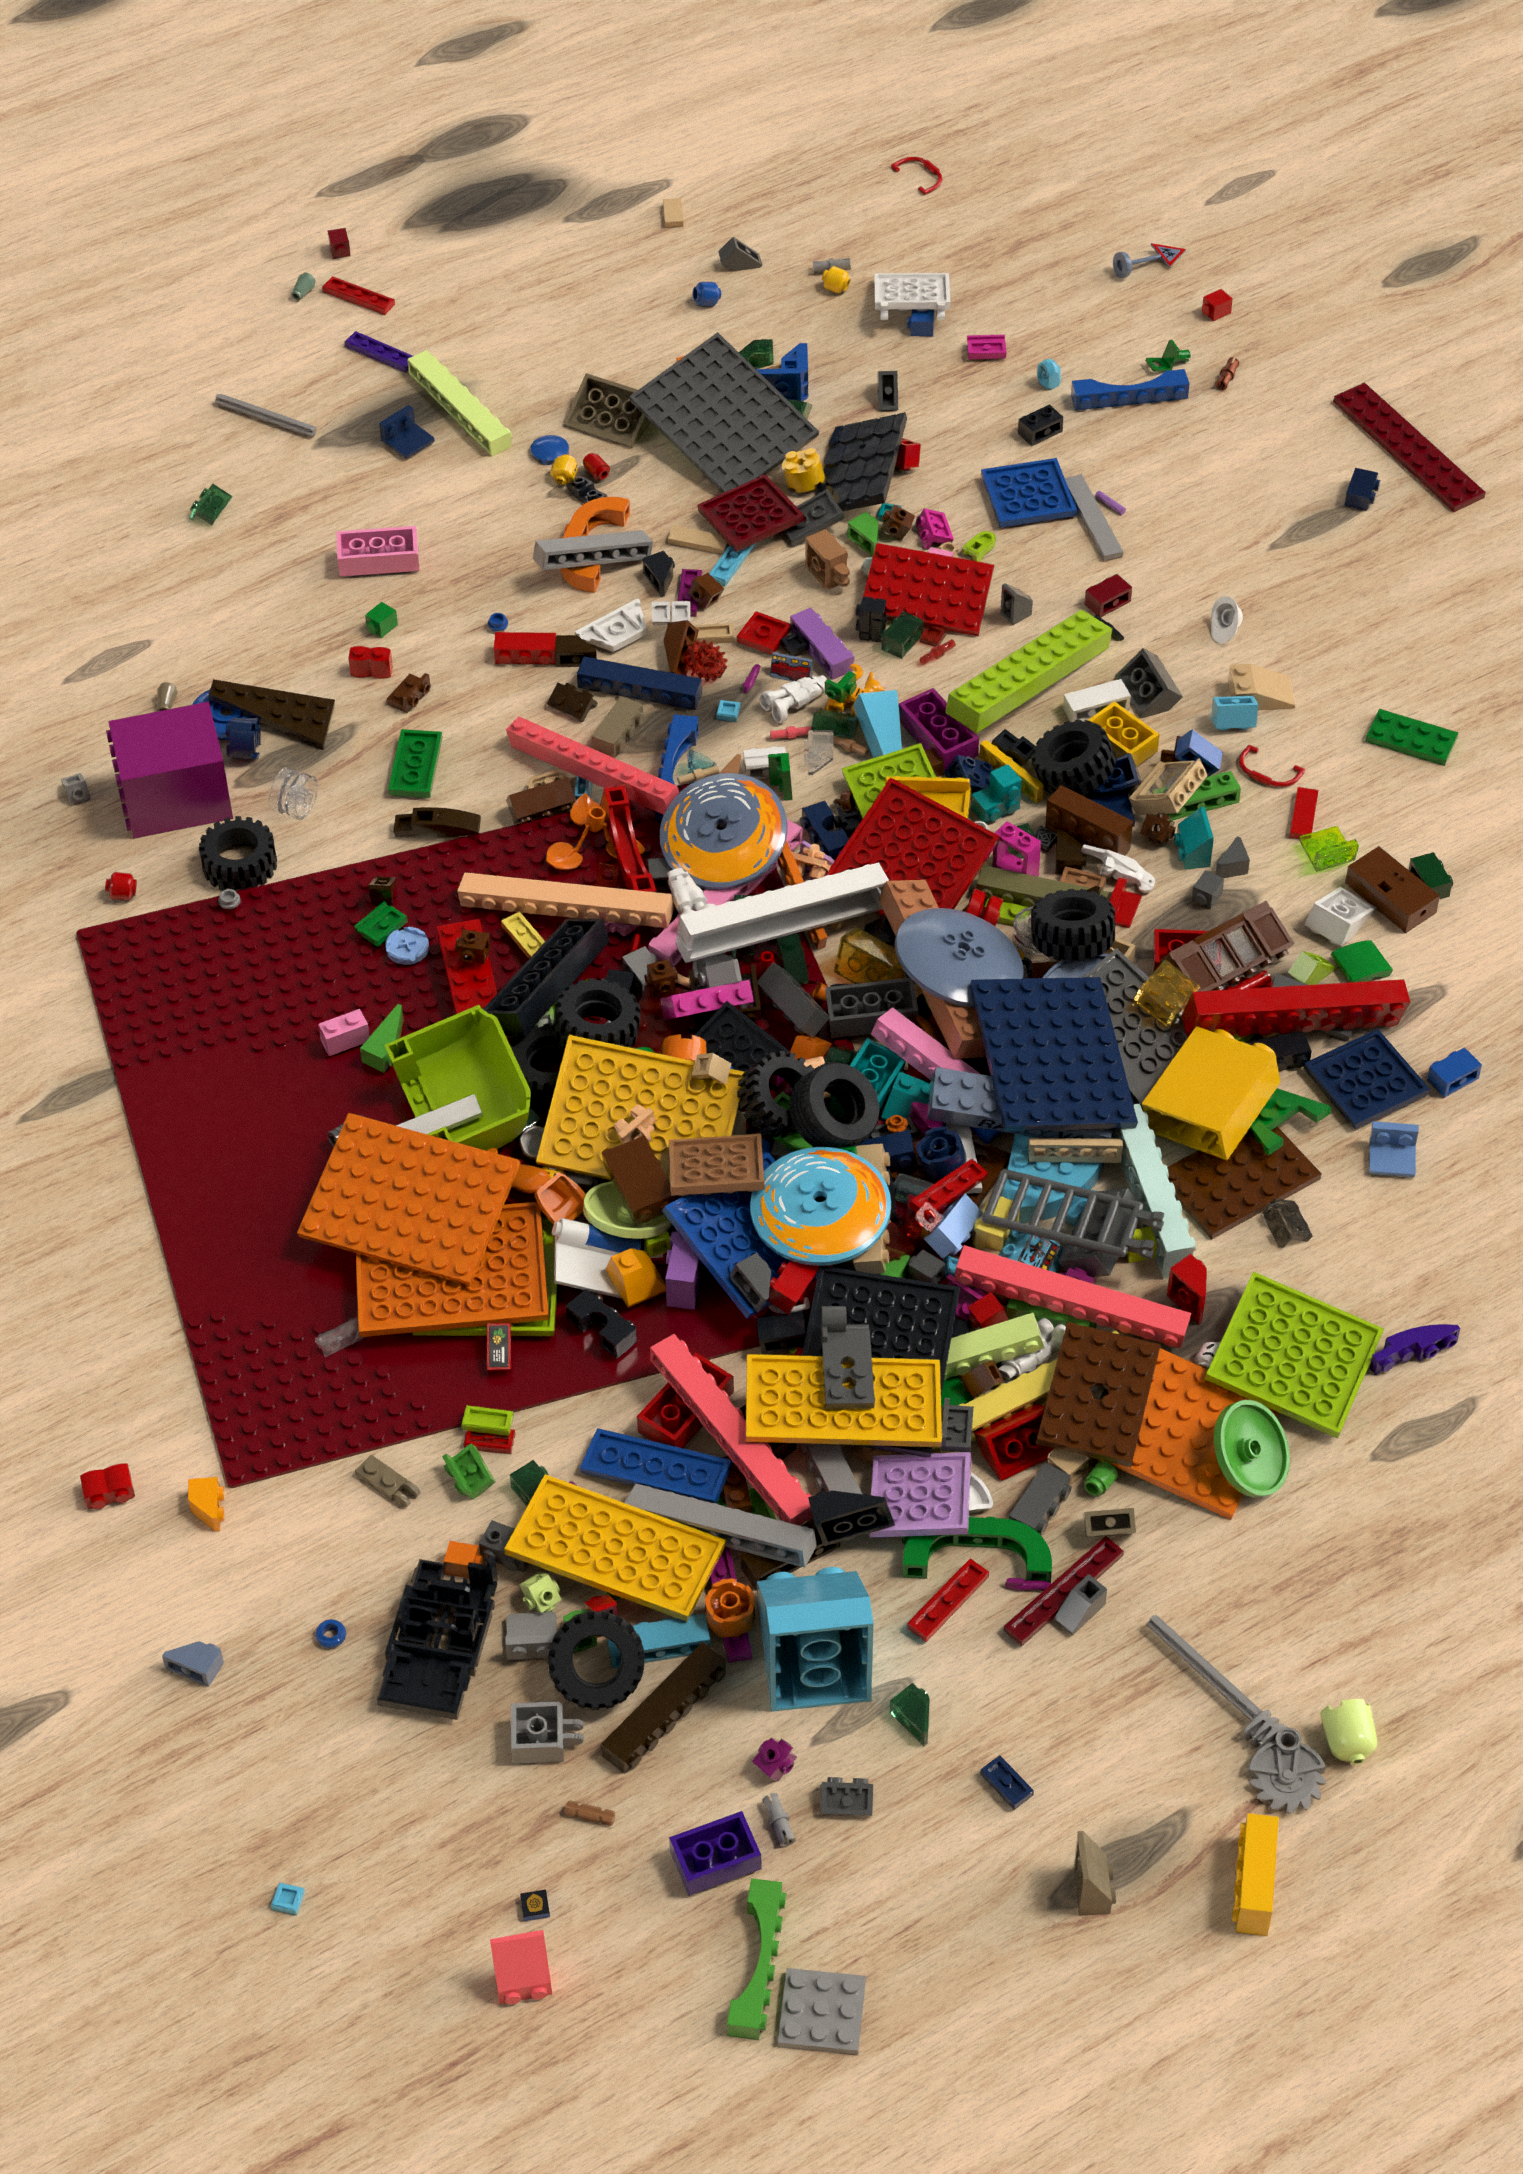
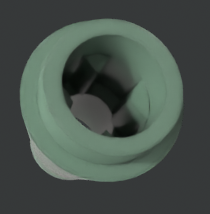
M306 272L299 275L291 293L292 297L296 300H301L315 287V278Z

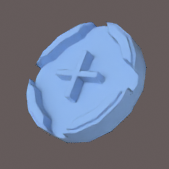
M404 927V930L399 931L397 929L393 931L386 940L387 955L398 964L408 965L421 961L427 956L429 951V942L426 934L413 927Z

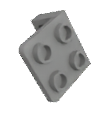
M554 1612L509 1614L506 1618L507 1636H505L507 1660L548 1658L552 1640L557 1632L556 1614Z

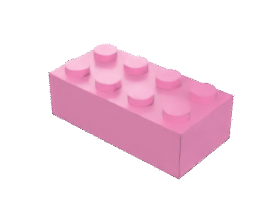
M416 526L337 531L339 575L354 576L419 571Z

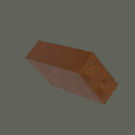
M645 1136L602 1152L604 1166L635 1226L663 1215L662 1210L664 1207L677 1200L676 1195L671 1196L670 1183Z

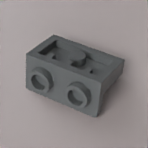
M827 1777V1782H822L821 1814L872 1816L873 1784H868V1779L853 1778V1783H843V1778Z

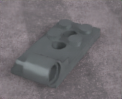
M821 1306L825 1409L874 1408L875 1399L869 1325H846V1306ZM843 1362H851L854 1366L847 1369L841 1364ZM845 1382H851L855 1385V1387L852 1389H846L845 1387H843L842 1384Z

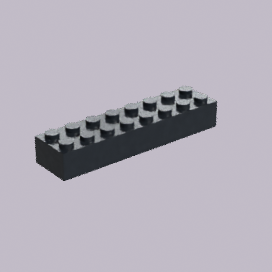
M565 919L484 1007V1011L498 1019L505 1036H526L558 1000L560 993L570 986L586 967L593 962L595 957L603 951V948L610 942L603 919Z

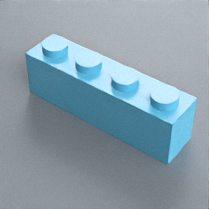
M691 1614L688 1622L678 1618H665L657 1622H641L633 1625L634 1630L642 1640L645 1663L689 1656L702 1642L710 1647L705 1614ZM607 1639L611 1668H618L621 1662L619 1650L611 1640Z

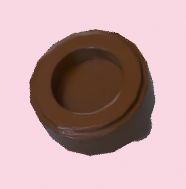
M851 790L842 791L840 799L833 801L834 804L841 805L844 812H851L855 808Z

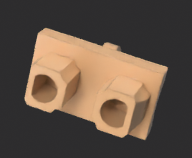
M812 844L810 849H803V854L808 856L792 852L801 876H804L808 866L811 867L809 877L814 880L824 877L831 865L827 864V861L818 859H823L825 856L824 852H820L818 844Z
M637 1104L630 1111V1115L634 1119L628 1124L624 1119H620L614 1124L615 1131L622 1144L645 1136L648 1143L652 1141L650 1133L655 1130L652 1125L657 1120L653 1115L654 1112L649 1107L645 1109Z

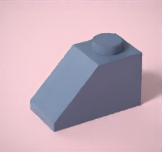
M200 1641L166 1651L162 1655L165 1669L208 1687L224 1664L221 1650L216 1645L211 1643L205 1644Z

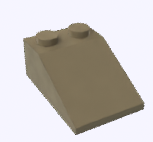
M1078 1831L1073 1869L1079 1916L1111 1914V1906L1116 1904L1115 1888H1110L1109 1881L1113 1880L1112 1864H1107L1106 1853L1084 1831Z

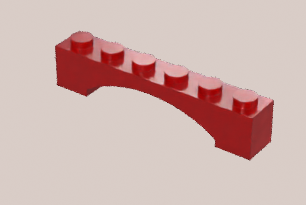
M625 786L604 788L601 805L606 812L605 819L626 889L656 893L652 875L648 873L638 849Z

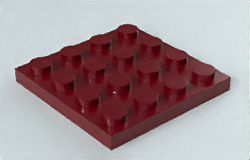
M766 474L697 505L701 515L735 552L805 521L804 514Z

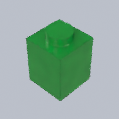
M380 602L365 614L367 630L380 638L384 637L398 625L396 610L383 602Z

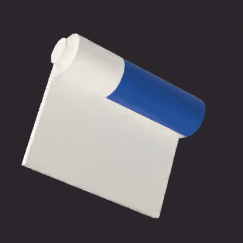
M560 1218L558 1222H555L552 1228V1235H555L554 1283L622 1298L605 1269L611 1256L631 1248L640 1250L641 1238L634 1239L614 1236L599 1230L593 1225Z

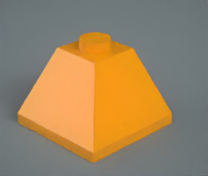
M631 1248L611 1256L605 1270L628 1308L666 1292V1284L646 1251Z

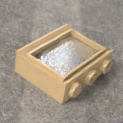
M1200 758L1196 761L1166 763L1159 761L1129 797V800L1137 815H1146L1147 813L1158 814V812L1163 814L1178 813L1208 775Z

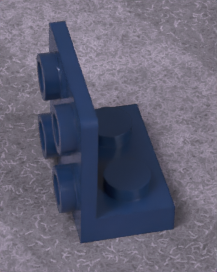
M410 405L379 422L381 441L405 459L435 441L432 435L415 423L414 408Z
M957 755L946 768L944 774L946 778L970 779L971 791L973 789L980 791L989 787L990 772L993 771V767L986 761Z

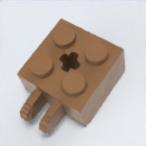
M826 529L806 537L805 567L826 589H831L838 585L847 587L850 584L848 577L850 570L847 567L848 552L846 548L842 547L837 542L835 536L831 535Z

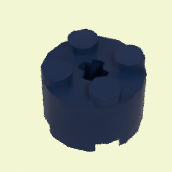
M232 718L229 720V724H226V737H229V745L226 746L227 757L232 759H259L260 753L256 752V747L261 745L260 725H256L259 721L258 718Z
M947 1127L932 1128L925 1132V1137L920 1142H917L916 1151L925 1174L933 1181L943 1179L966 1163L967 1155L958 1132L950 1131Z

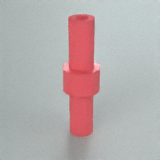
M790 726L783 730L770 731L771 739L786 737L787 739H795L796 736L812 734V727L795 728V726Z

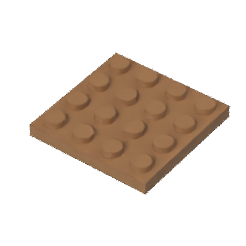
M761 1134L669 1140L671 1196L765 1190Z

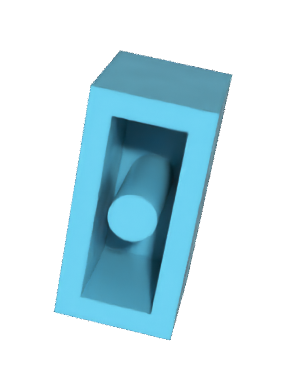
M1254 696L1213 697L1211 721L1216 729L1228 730L1229 728H1239L1246 730L1249 727H1256L1258 703Z

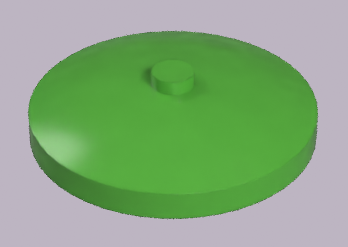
M1242 1400L1224 1408L1216 1421L1214 1429V1449L1221 1471L1229 1483L1246 1496L1258 1498L1275 1493L1284 1484L1290 1466L1289 1445L1280 1422L1266 1406L1257 1401Z

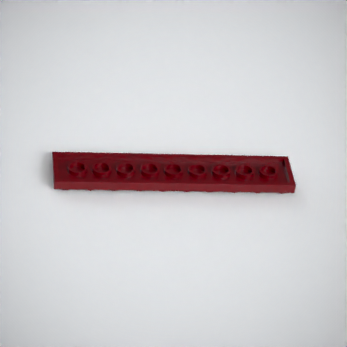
M1365 382L1334 396L1333 402L1453 512L1485 498L1486 492Z

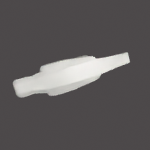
M1083 845L1082 852L1095 856L1104 862L1100 875L1112 876L1117 880L1118 878L1127 879L1129 884L1136 883L1139 886L1138 890L1142 893H1150L1152 891L1155 878L1145 871L1137 861L1110 850Z

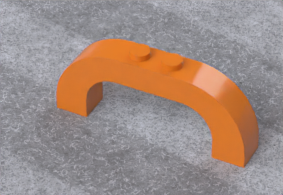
M602 497L583 504L576 510L570 523L566 524L564 536L560 538L588 536L593 528L603 524L624 527L630 515V500L621 497ZM600 565L560 568L561 575L570 585L583 591L596 592L601 580Z

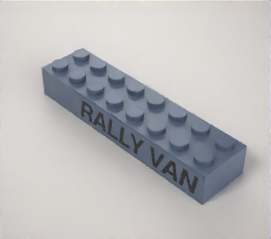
M939 1067L935 1068L930 1080L928 1120L1004 1132L991 1076ZM1112 1129L1010 1131L1006 1133L1037 1138L1111 1139Z

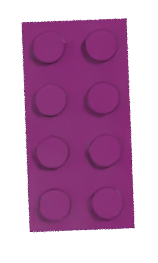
M932 688L899 703V718L901 725L918 744H922L925 751L933 748L944 760V772L957 755L971 757L972 759L977 757L979 754V737L971 729L946 713L947 702Z

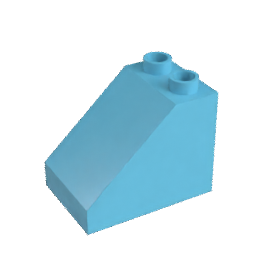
M827 1567L819 1570L813 1576L795 1577L788 1572H778L768 1576L764 1581H757V1606L771 1712L871 1701L874 1623L870 1597L857 1571L844 1572V1570L838 1567Z

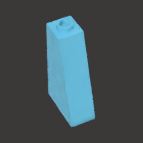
M897 691L860 693L853 704V708L873 758L901 750Z

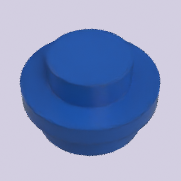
M494 613L488 620V627L493 631H502L508 626V619L502 613Z

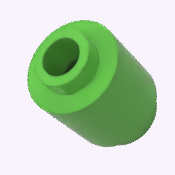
M1105 1461L1098 1462L1085 1478L1084 1487L1086 1491L1095 1497L1104 1494L1118 1478L1116 1467Z

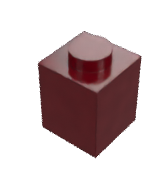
M346 228L327 230L332 259L351 256Z

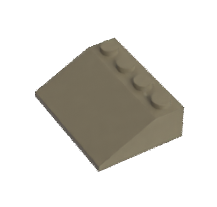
M586 373L563 425L633 448L651 424V421L630 401L629 396L635 393L637 389Z

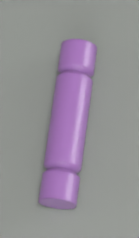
M1096 492L1095 497L1121 515L1126 512L1125 507L1103 492Z

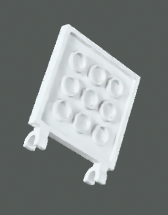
M874 273L875 310L879 309L881 311V320H888V311L890 309H897L898 311H908L909 309L926 311L927 309H935L937 311V320H945V310L950 309L951 303L949 273Z

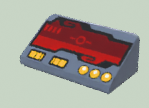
M773 652L770 677L796 682L804 677L811 678L813 675V660Z

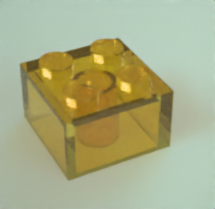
M1164 960L1142 985L1133 1001L1169 1028L1184 1011L1192 992H1198L1200 986L1167 960Z

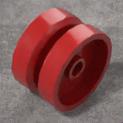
M974 889L965 912L996 926L1003 899L993 895L989 898L985 907L983 906L986 897L985 892Z

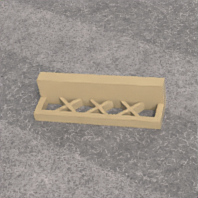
M1029 1138L1028 1140L1029 1162L1121 1163L1123 1143L1120 1139Z

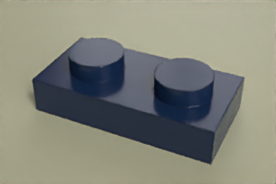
M1000 1755L980 1770V1775L1014 1810L1034 1795V1790Z

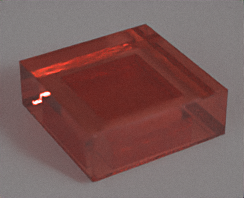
M928 624L920 636V642L939 648L946 636L947 630Z

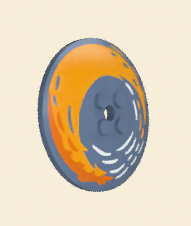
M715 774L690 784L671 801L661 822L660 845L672 870L682 868L684 872H688L698 887L711 890L732 889L756 880L776 862L787 838V817L778 796L763 782L743 774ZM720 823L727 824V827L723 830L716 829Z

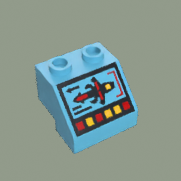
M1012 1230L998 1256L1057 1273L1061 1266L1059 1259L1064 1249L1054 1240Z

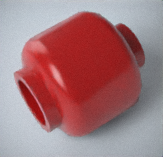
M114 872L110 879H106L105 891L109 892L111 899L129 901L132 896H136L137 879H134L132 874Z

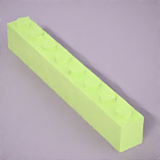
M426 350L407 359L409 374L491 456L511 447L512 435L510 430L505 428L499 419L494 417L488 408L484 407L478 398L468 391L467 387L463 386L455 376H452L448 369L438 362L435 356H432Z

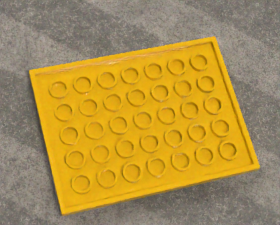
M569 1035L536 1164L611 1180L604 1166L602 1152L622 1145L615 1131L614 1124L620 1119H624L628 1124L634 1119L631 1117L630 1111L639 1104L645 1109L649 1107L654 1112L653 1115L657 1122L652 1125L655 1130L650 1133L652 1141L649 1145L670 1183L669 1140L732 1136L739 1108L738 1103L741 1100V1097H737V1091L742 1088L738 1086V1083L743 1078L744 1072L730 1069L727 1083L720 1084L712 1078L697 1079L693 1077L692 1072L695 1061Z

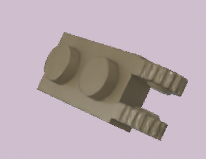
M370 1455L355 1470L358 1478L391 1501L394 1500L404 1507H408L411 1502L401 1492L402 1490H405L414 1497L420 1494V1490L415 1484L407 1481L406 1478L373 1455Z

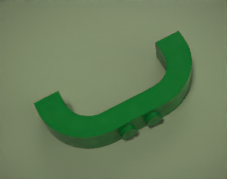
M969 1516L968 1534L910 1536L905 1545L902 1578L927 1579L928 1561L931 1555L943 1547L960 1546L1002 1548L1014 1551L1023 1559L1026 1565V1580L1046 1581L1051 1584L1052 1556L1046 1541L1036 1530L1019 1521L991 1516L986 1518Z

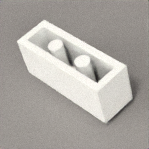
M1119 679L1064 694L1063 710L1070 722L1075 720H1082L1084 722L1114 701L1128 711L1130 709L1131 695L1122 680Z

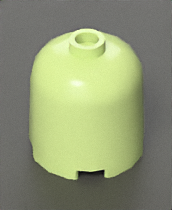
M1349 1699L1340 1701L1341 1706L1331 1709L1330 1705L1326 1706L1321 1710L1320 1717L1329 1749L1333 1756L1338 1760L1350 1762L1352 1765L1365 1762V1758L1375 1752L1378 1744L1370 1703L1365 1705L1363 1699Z

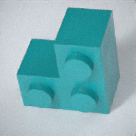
M1009 764L991 771L989 787L971 794V810L986 824L1020 809L1022 780Z

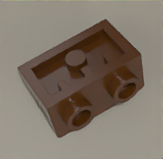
M424 673L421 678L409 674L387 697V705L408 713L430 691L429 674Z

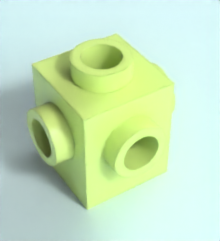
M538 1572L519 1584L525 1595L523 1600L530 1610L540 1613L550 1612L556 1607L555 1604L562 1600L558 1593L560 1588L556 1581L550 1578L549 1574Z

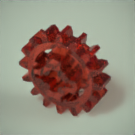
M696 640L694 644H690L683 655L685 656L683 663L688 664L686 670H692L691 676L696 674L698 678H704L706 682L710 678L713 682L717 678H721L727 669L725 664L728 660L723 658L725 652L718 651L720 646L713 647L712 641L707 644L705 640H702L701 643Z

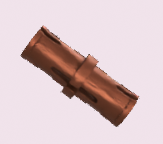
M1230 357L1225 367L1221 369L1220 377L1215 383L1218 389L1223 385L1221 390H1226L1229 382L1233 380L1235 371L1239 366L1237 358L1232 363L1234 357Z

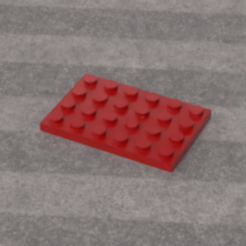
M876 543L863 597L885 599L887 601L886 619L979 636L994 572V564Z

